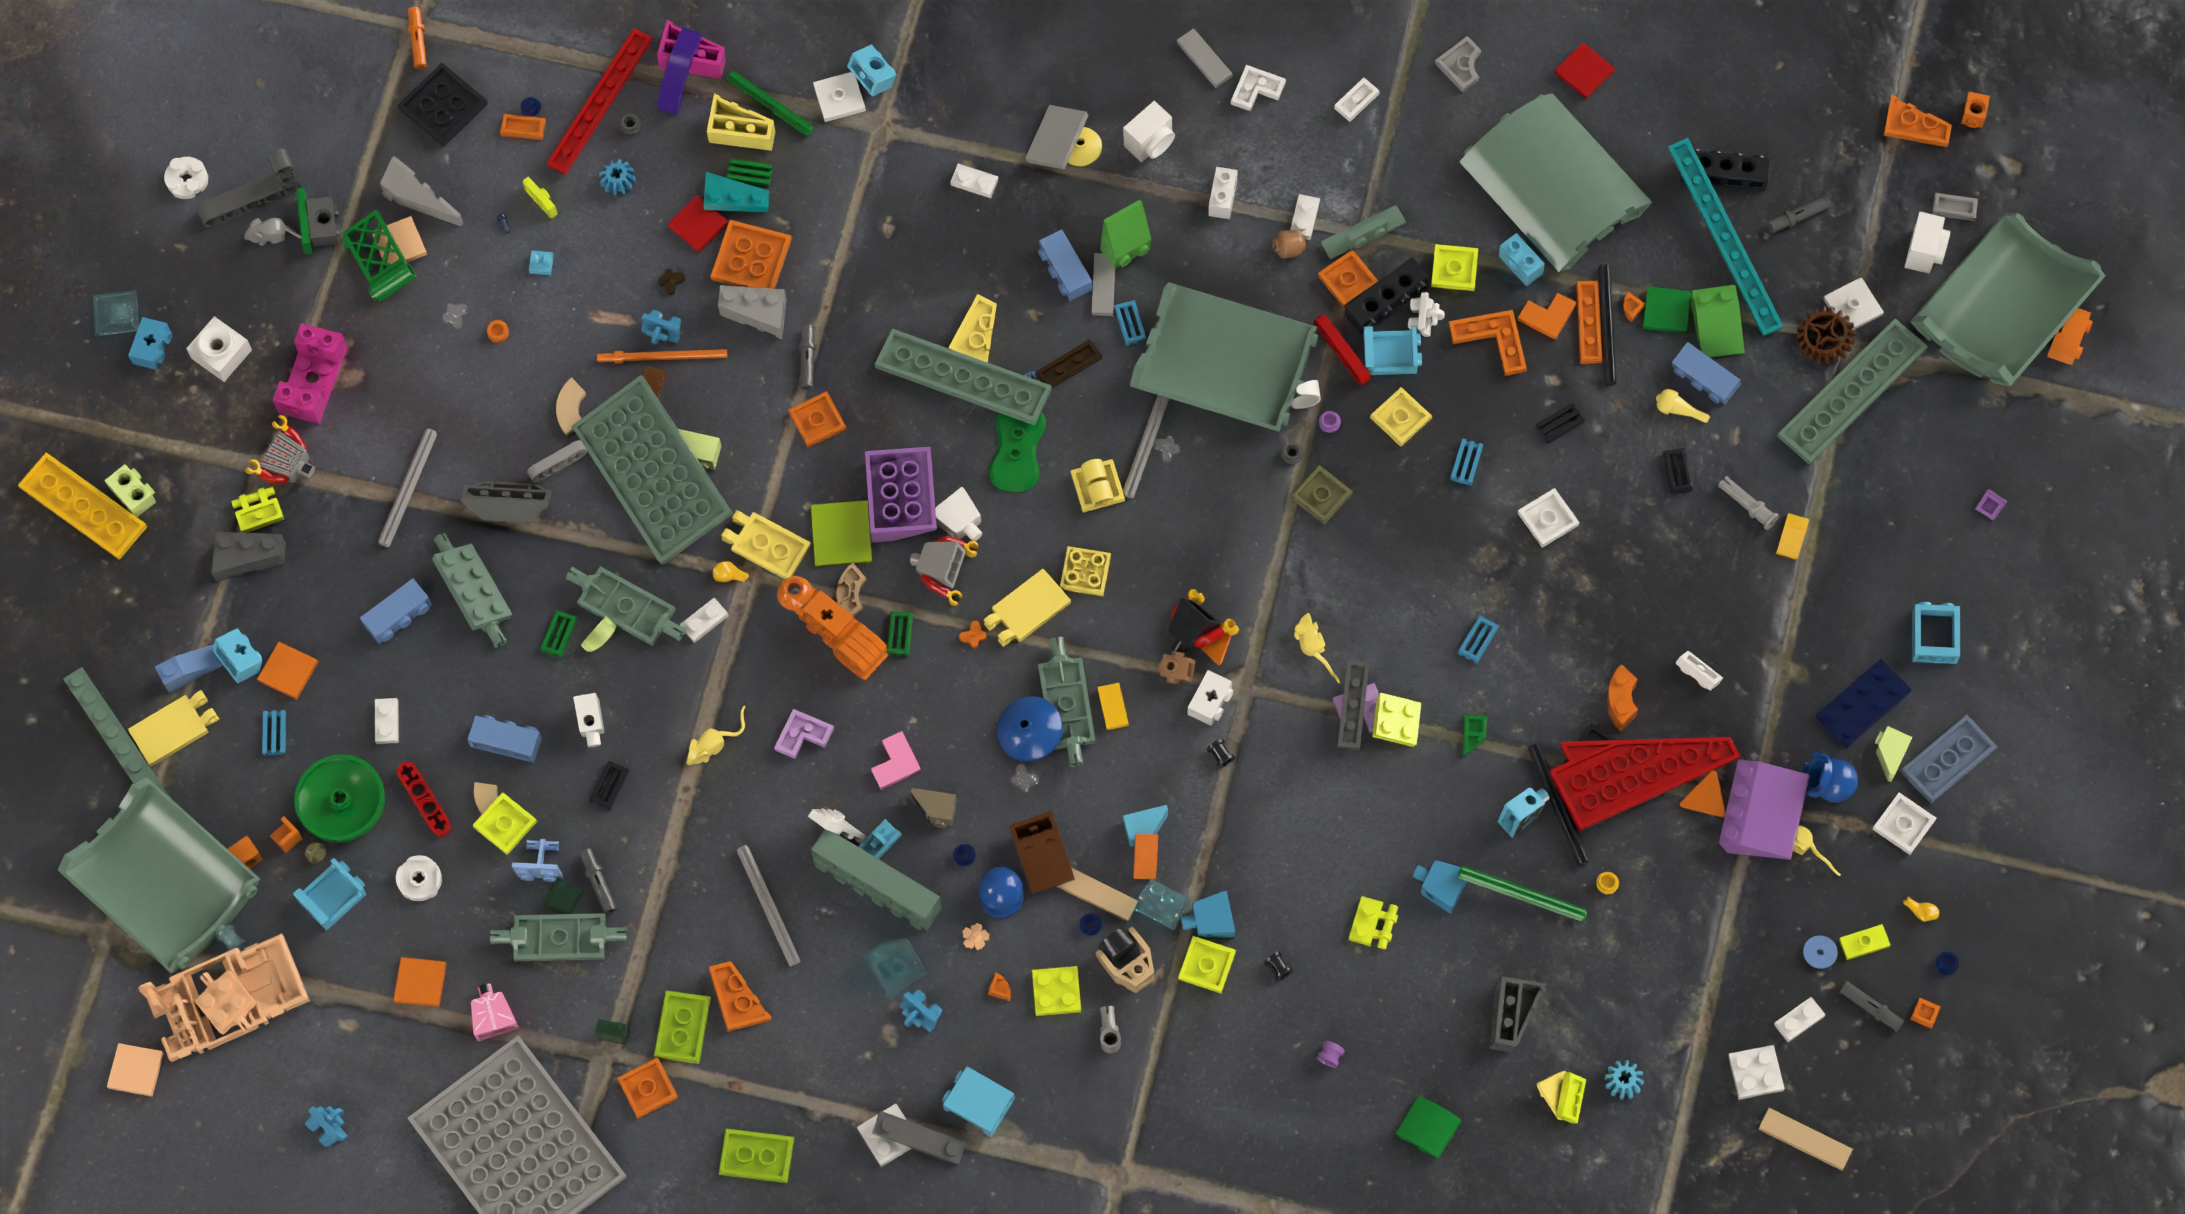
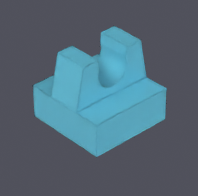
M531 251L529 273L551 275L554 258L553 252Z

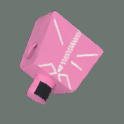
M491 984L479 986L480 998L471 1001L473 1032L477 1042L519 1030V1026L503 993L497 992L493 994Z

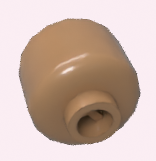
M1298 230L1279 231L1276 238L1272 241L1273 251L1277 252L1280 258H1296L1302 254V251H1305L1306 241L1304 235L1300 234Z

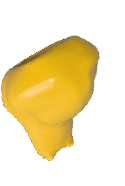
M729 561L720 562L713 567V578L718 582H728L730 580L745 582L749 577L748 573L741 571Z
M1910 897L1903 901V904L1912 910L1914 915L1923 922L1935 920L1939 917V909L1934 904L1926 902L1917 903Z

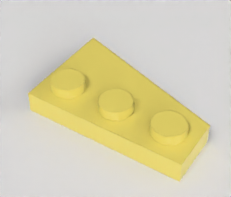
M977 294L948 349L988 363L997 304Z

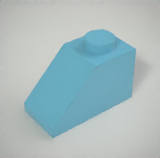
M1167 805L1123 815V823L1130 847L1134 846L1135 833H1158L1168 816Z

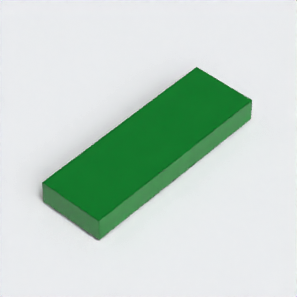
M305 187L297 188L303 253L312 254Z

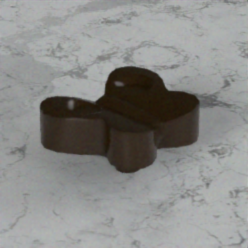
M666 269L665 276L660 277L658 283L661 287H665L668 295H674L675 285L683 283L685 276L681 272H672L671 269Z

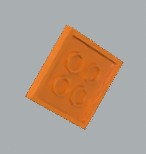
M729 220L710 276L711 280L739 287L775 289L792 240L791 235Z

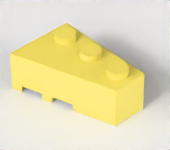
M714 93L707 128L709 143L772 151L776 132L774 121L754 111L743 109L734 102L730 103Z

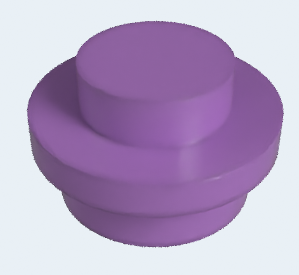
M1324 412L1319 418V426L1325 432L1332 433L1340 427L1341 419L1335 412Z

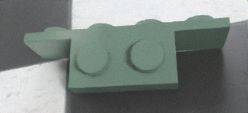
M1394 205L1323 240L1321 245L1329 259L1334 260L1350 252L1352 249L1360 248L1366 243L1405 225L1406 220L1398 207Z

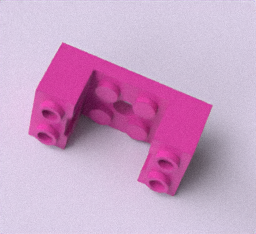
M301 323L294 341L298 350L296 361L288 382L279 381L273 403L279 414L320 424L348 347L341 333ZM314 374L318 376V380L316 382H307V378L310 375Z

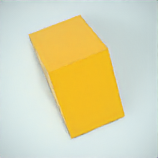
M1788 513L1776 554L1798 560L1809 519Z

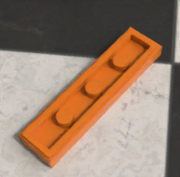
M1577 281L1580 364L1602 363L1598 281Z

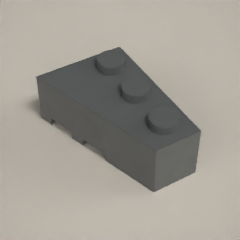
M216 532L212 575L215 581L220 582L225 578L235 575L238 577L246 572L260 571L284 564L286 542L282 534Z
M1503 976L1496 982L1489 1049L1512 1052L1518 1046L1532 1012L1546 986L1545 983Z

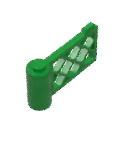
M378 210L373 211L342 232L343 238L340 240L346 250L350 249L369 282L370 289L368 292L375 301H384L417 278L416 273L405 259ZM377 218L379 222L377 230H369L370 222ZM356 231L362 232L359 243L352 242L350 235ZM367 233L375 234L372 245L364 244ZM380 235L387 236L388 238L386 248L377 246ZM363 247L371 249L368 259L361 258ZM376 250L384 251L382 262L373 261ZM390 252L396 253L399 258L392 264L387 263ZM372 264L381 265L379 273L372 277L370 274Z

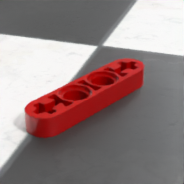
M1322 314L1315 318L1314 324L1317 330L1357 383L1362 386L1370 381L1371 376L1368 370L1328 317Z
M405 761L401 763L397 768V775L432 833L437 837H446L450 834L452 827L446 814L417 767L412 762ZM405 769L412 770L411 775L414 778L412 782H410L407 775H404ZM415 786H423L425 788L424 793L420 796L414 795L412 792ZM428 803L436 805L435 811L431 814L424 812V806ZM436 817H438L441 824H445L444 830L441 831L434 820Z

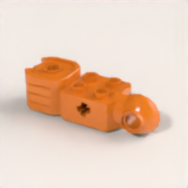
M792 576L781 582L777 590L779 603L784 608L797 613L799 619L807 624L806 628L814 635L818 633L822 636L823 642L833 649L834 656L857 677L866 680L876 670V667L887 658L886 644L876 634L858 622L854 616L823 591L813 588L808 580L799 576ZM794 588L800 590V592L795 595L789 593L790 590Z

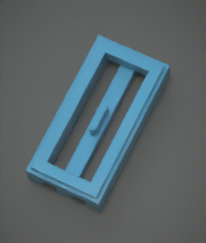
M1135 300L1114 305L1125 345L1130 346L1131 343L1138 344L1139 341H1147ZM1130 306L1132 307L1135 320L1139 329V336H1136L1135 329L1130 317V313L1128 310V307ZM1120 309L1124 310L1132 338H1128Z
M1462 438L1450 480L1472 486L1483 444H1475L1474 441L1468 442L1466 441L1467 439ZM1468 447L1461 475L1457 477L1464 448ZM1476 449L1477 452L1469 479H1464L1472 451Z
M1479 615L1458 650V654L1464 655L1466 659H1471L1474 663L1478 664L1499 625ZM1481 622L1484 623L1485 625L1483 626L1482 630L1477 636L1469 652L1466 651V647L1468 646L1469 642L1471 641ZM1489 626L1492 627L1478 653L1474 655L1473 653Z
M276 710L272 712L263 711L262 753L264 756L286 755L285 710H281V712ZM277 717H281L280 750H277ZM269 718H272L271 750H268Z

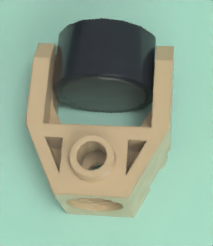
M1125 927L1114 931L1098 946L1099 950L1096 952V957L1115 983L1121 984L1137 993L1155 980L1150 948L1133 927L1129 928L1128 931ZM1136 945L1140 949V956L1122 969L1113 966V963L1128 955Z

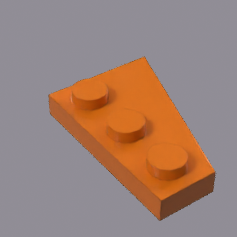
M731 961L709 966L708 970L727 1032L771 1021L772 1017L764 1010L759 999L751 992L746 985V981Z

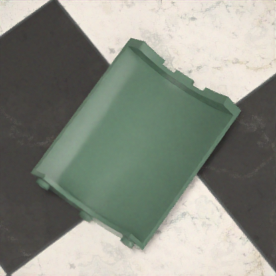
M1553 93L1541 94L1535 100L1517 109L1512 114H1505L1499 120L1500 123L1484 135L1474 146H1470L1464 151V157L1460 160L1464 168L1558 272L1570 270L1589 250L1586 246L1597 238L1600 241L1614 230L1613 225L1621 222L1623 225L1639 218L1652 203Z
M2004 213L1910 322L1928 342L1932 339L1941 347L1939 351L1963 369L1980 378L1983 375L1988 376L1993 383L2011 386L2102 281L2105 274L2096 261L2076 257L2063 251L2059 246L2048 242L2025 222V218L2021 214Z
M1168 282L1163 289L1156 316L1160 317L1159 322L1156 321L1155 327L1150 331L1146 342V352L1141 354L1134 366L1130 386L1278 432L1283 425L1287 426L1290 418L1289 411L1297 392L1296 389L1298 385L1304 383L1301 378L1311 346L1315 347L1318 340V335L1315 334L1317 327Z
M146 777L131 785L126 796L118 806L121 811L114 819L109 818L96 831L98 836L90 843L85 841L64 855L58 871L170 973H173L178 969H185L192 959L205 950L217 937L221 938L227 932L228 925L238 915L247 901L256 894L258 890L256 887L260 878Z

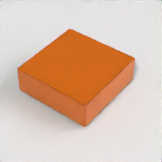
M1919 998L1910 1020L1932 1028L1941 1006Z

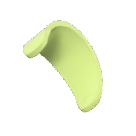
M605 616L583 641L581 646L588 652L599 649L613 635L616 625Z

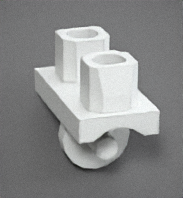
M1422 292L1421 298L1411 299V311L1419 313V317L1409 318L1408 328L1411 330L1412 326H1416V332H1421L1424 337H1430L1431 325H1437L1438 320L1444 319L1445 312L1439 309L1438 303H1434V300L1429 298L1428 292Z

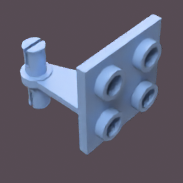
M540 839V841L527 840V850H539L537 864L512 862V868L517 876L521 877V880L534 881V878H543V881L556 882L557 879H563V874L558 865L543 864L545 850L558 851L559 841H546V839Z

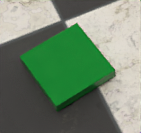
M1648 286L1643 329L1686 334L1691 291Z

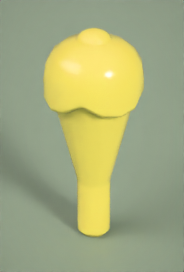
M1665 389L1656 396L1657 408L1664 414L1672 413L1689 416L1704 423L1709 421L1710 416L1692 407L1678 396V392Z

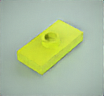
M529 176L524 179L523 186L525 191L549 218L553 219L558 215L548 192L544 188L540 189Z
M1883 924L1839 938L1846 960L1890 947Z
M1571 1072L1564 1073L1556 1117L1572 1124L1578 1123L1586 1079Z

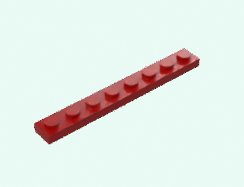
M635 28L632 30L547 161L549 168L565 176L567 175L653 41L651 36Z

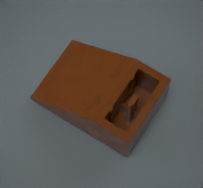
M1052 811L1009 825L1032 894L1075 880Z

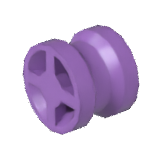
M1324 1041L1322 1045L1323 1050L1318 1053L1316 1058L1327 1066L1337 1068L1339 1064L1338 1059L1344 1054L1345 1050L1333 1042Z

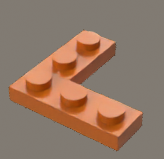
M1513 310L1449 321L1453 344L1496 337L1505 376L1526 372L1527 368Z

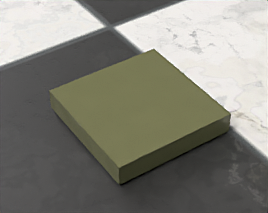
M1319 465L1291 495V499L1325 525L1350 498L1353 491Z

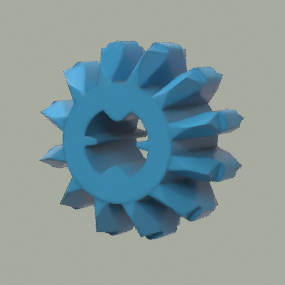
M618 159L617 163L610 160V166L603 165V171L599 173L600 184L602 187H605L607 193L613 191V195L616 196L621 191L625 195V189L632 190V183L636 181L635 176H633L635 171L633 168H630L628 162L622 164L620 159Z

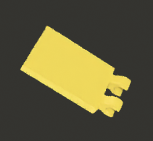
M736 510L732 516V522L739 526H744L739 535L725 528L721 535V540L728 544H733L731 551L781 578L792 577L809 549L811 542L754 512L748 517Z
M1042 569L992 607L994 614L984 619V625L989 631L1001 622L1007 627L1008 630H1004L998 635L999 643L1005 647L1015 638L1019 642L1024 640L1070 605L1071 599L1050 575Z
M202 690L195 693L191 699L187 695L182 696L128 729L150 767L209 733L206 727L219 720L213 708L205 711L201 717L195 709L209 702Z

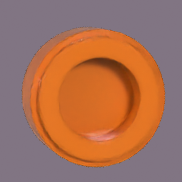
M494 320L487 326L489 339L495 343L505 341L509 336L507 324L501 320Z

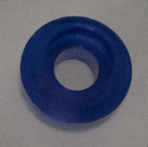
M533 97L524 99L520 105L521 113L524 116L530 117L537 115L541 109L540 101Z
M968 844L957 846L953 853L954 861L960 866L971 865L976 858L974 848ZM962 853L969 855L967 859H962L960 856Z
M1094 913L1085 914L1080 920V929L1085 935L1094 936L1102 929L1101 918ZM1093 922L1095 926L1088 928L1087 923Z

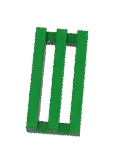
M730 159L726 178L745 184L769 187L773 165ZM733 173L746 174L749 176L766 177V179L733 175Z
M556 610L540 651L543 653L547 652L552 656L556 655L562 659L578 620L577 617ZM563 617L558 632L553 641V644L551 648H549L548 645L557 626L559 618ZM568 619H569L570 622H569V625H568V627H567V630H566V632H565V634H564V637H563V639H562V642H561V644H560V647H559L558 650H556V648H557V646H558V643H559V641H560V638H561V636H562V634H563V631H564V629H565V626H566V624H567V621H568Z
M891 611L887 643L888 655L896 654V656L904 655L909 657L913 623L912 612ZM895 617H899L896 649H894L892 645ZM904 617H908L905 649H901Z

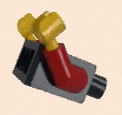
M1195 589L1189 591V598H1181L1179 604L1172 609L1169 632L1177 638L1172 647L1175 652L1184 653L1187 647L1201 649L1224 637L1225 633L1235 635L1239 631L1237 625L1233 626L1234 621L1232 619H1226L1224 627H1221L1222 623L1201 606L1205 598L1202 593L1198 594Z

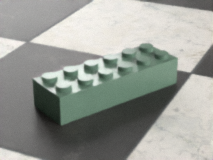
M824 829L811 849L817 869L824 873L829 871L838 882L842 884L847 882L853 886L852 889L862 896L864 894L870 896L871 900L880 907L885 905L890 908V912L900 919L902 917L908 919L910 925L918 930L923 928L928 931L942 910L940 896L834 832Z

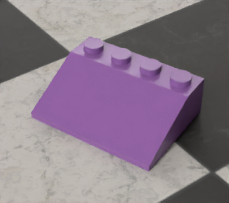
M931 447L865 451L871 542L895 541L937 530Z
M1738 760L1719 844L1727 853L1791 860L1810 778L1809 774L1758 761Z

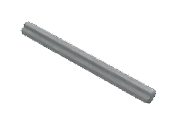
M1160 395L1156 398L1123 489V494L1126 498H1134L1170 398Z
M425 430L378 540L379 544L384 547L391 545L436 439L437 433L434 430Z
M744 845L737 849L738 855L789 966H795L800 963V958L747 845Z

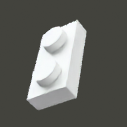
M1363 78L1335 104L1334 109L1350 122L1379 95V90Z
M958 164L951 179V186L991 198L998 182V176Z
M1299 194L1290 230H1298L1300 234L1304 235L1305 239L1311 240L1320 198Z
M713 598L682 622L680 626L686 628L685 633L695 643L729 615L720 603Z
M1689 651L1680 656L1675 663L1685 674L1691 675L1698 681L1700 686L1710 691L1719 685L1723 677Z
M397 698L375 699L376 744L399 743Z
M1810 997L1776 1021L1774 1025L1789 1043L1824 1018L1825 1013L1813 998Z

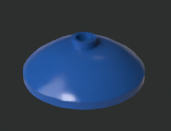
M1030 696L1018 699L1011 703L1000 717L997 728L999 743L1010 757L1018 761L1034 762L1048 756L1058 745L1063 730L1062 719L1055 706L1043 698ZM1028 722V726L1023 728V724Z

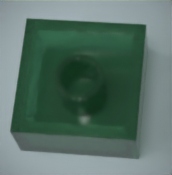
M557 877L543 901L546 906L561 914H572L583 896V891Z
M598 1019L595 1034L598 1040L626 1045L629 1030L626 1024Z

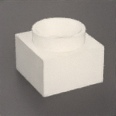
M1153 101L1123 127L1124 147L1141 163L1148 157L1151 159L1157 158L1166 151L1175 138V133L1172 131V117L1159 104Z
M1919 212L1904 268L1930 274L1933 263L1942 265L1950 236V231L1943 229L1944 217Z
M215 316L186 348L191 359L223 382L227 380L252 351L247 339Z

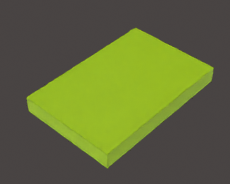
M674 991L665 992L654 1058L658 1057L659 1059L694 1064L700 1063L711 1003L710 996Z
M726 1129L719 1175L788 1183L794 1137Z

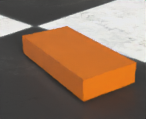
M503 114L500 135L543 141L546 119Z
M1135 833L1134 879H1156L1158 834Z

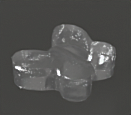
M452 303L448 304V312L443 315L444 321L446 323L451 322L457 329L462 328L461 316L468 312L467 305L459 304L454 306Z
M1168 436L1166 439H1156L1153 443L1156 450L1162 451V461L1164 463L1170 462L1173 455L1180 452V447L1174 444L1172 436Z
M1023 764L1017 765L1016 775L1011 778V783L1016 786L1019 785L1022 792H1027L1030 786L1036 785L1039 782V776L1037 774H1028Z

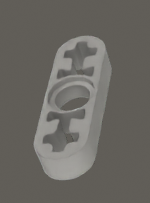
M581 440L575 441L534 464L528 469L527 473L532 482H540L582 458L587 453V449Z

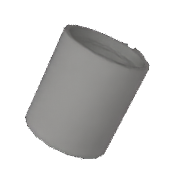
M1106 1006L1100 1008L1102 1021L1100 1045L1104 1052L1112 1054L1116 1053L1121 1047V1037L1118 1026L1115 1023L1114 1006H1108V1014L1106 1013ZM1107 1037H1114L1117 1040L1113 1045H1108L1104 1041Z

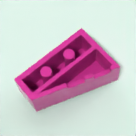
M669 20L666 22L657 54L659 69L666 70L671 52L682 30L674 26L673 22ZM702 37L698 53L694 54L688 74L721 79L726 63L724 47Z

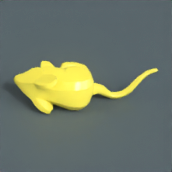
M1307 613L1301 618L1299 624L1295 626L1294 636L1299 640L1302 652L1320 660L1332 677L1340 683L1339 678L1332 671L1328 662L1320 655L1325 651V642L1321 632L1318 633L1317 631L1319 629L1317 622L1312 624L1311 616Z
M745 705L740 712L741 729L734 733L717 731L712 728L706 730L698 741L696 739L691 741L686 761L687 765L707 763L712 754H718L724 747L723 736L735 737L744 731L743 712Z
M1798 826L1793 851L1803 855L1811 848L1813 853L1824 861L1835 874L1841 876L1832 864L1817 851L1810 830L1803 826Z

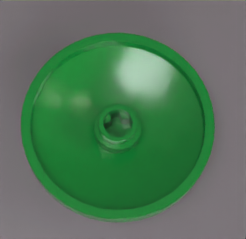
M332 755L312 764L301 776L295 791V809L301 823L312 835L328 842H348L363 836L376 825L384 810L385 790L376 770L363 759L352 755Z

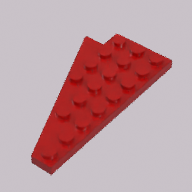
M1731 737L1561 742L1559 745L1568 762L1551 769L1549 774L1580 832L1708 774L1713 770L1740 759L1741 756Z

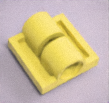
M1101 459L1089 460L1083 463L1081 468L1071 470V476L1083 513L1125 501L1113 459L1103 462Z

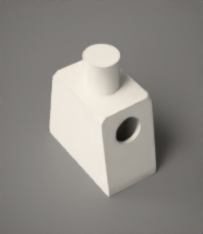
M963 487L935 507L936 525L950 536L961 539L967 535L972 541H977L983 533L977 527L981 523V515Z
M596 693L573 697L580 734L582 737H586L588 747L600 746L599 734L604 733V726L598 696ZM589 721H594L593 725L587 726Z

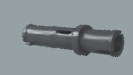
M1823 196L1795 210L1785 211L1783 215L1767 221V226L1772 234L1788 226L1791 228L1799 221L1830 209V202L1826 196Z
M811 324L801 326V343L799 344V350L801 351L800 388L803 390L814 388L813 370L816 344L814 343L815 326Z
M589 848L581 851L579 856L586 869L585 875L592 883L605 915L615 912L617 906L602 875L603 869L598 865L594 857L593 850Z
M1849 981L1840 990V994L1846 996L1873 1015L1876 1021H1882L1895 1032L1903 1025L1904 1019L1888 1010V1006H1882Z

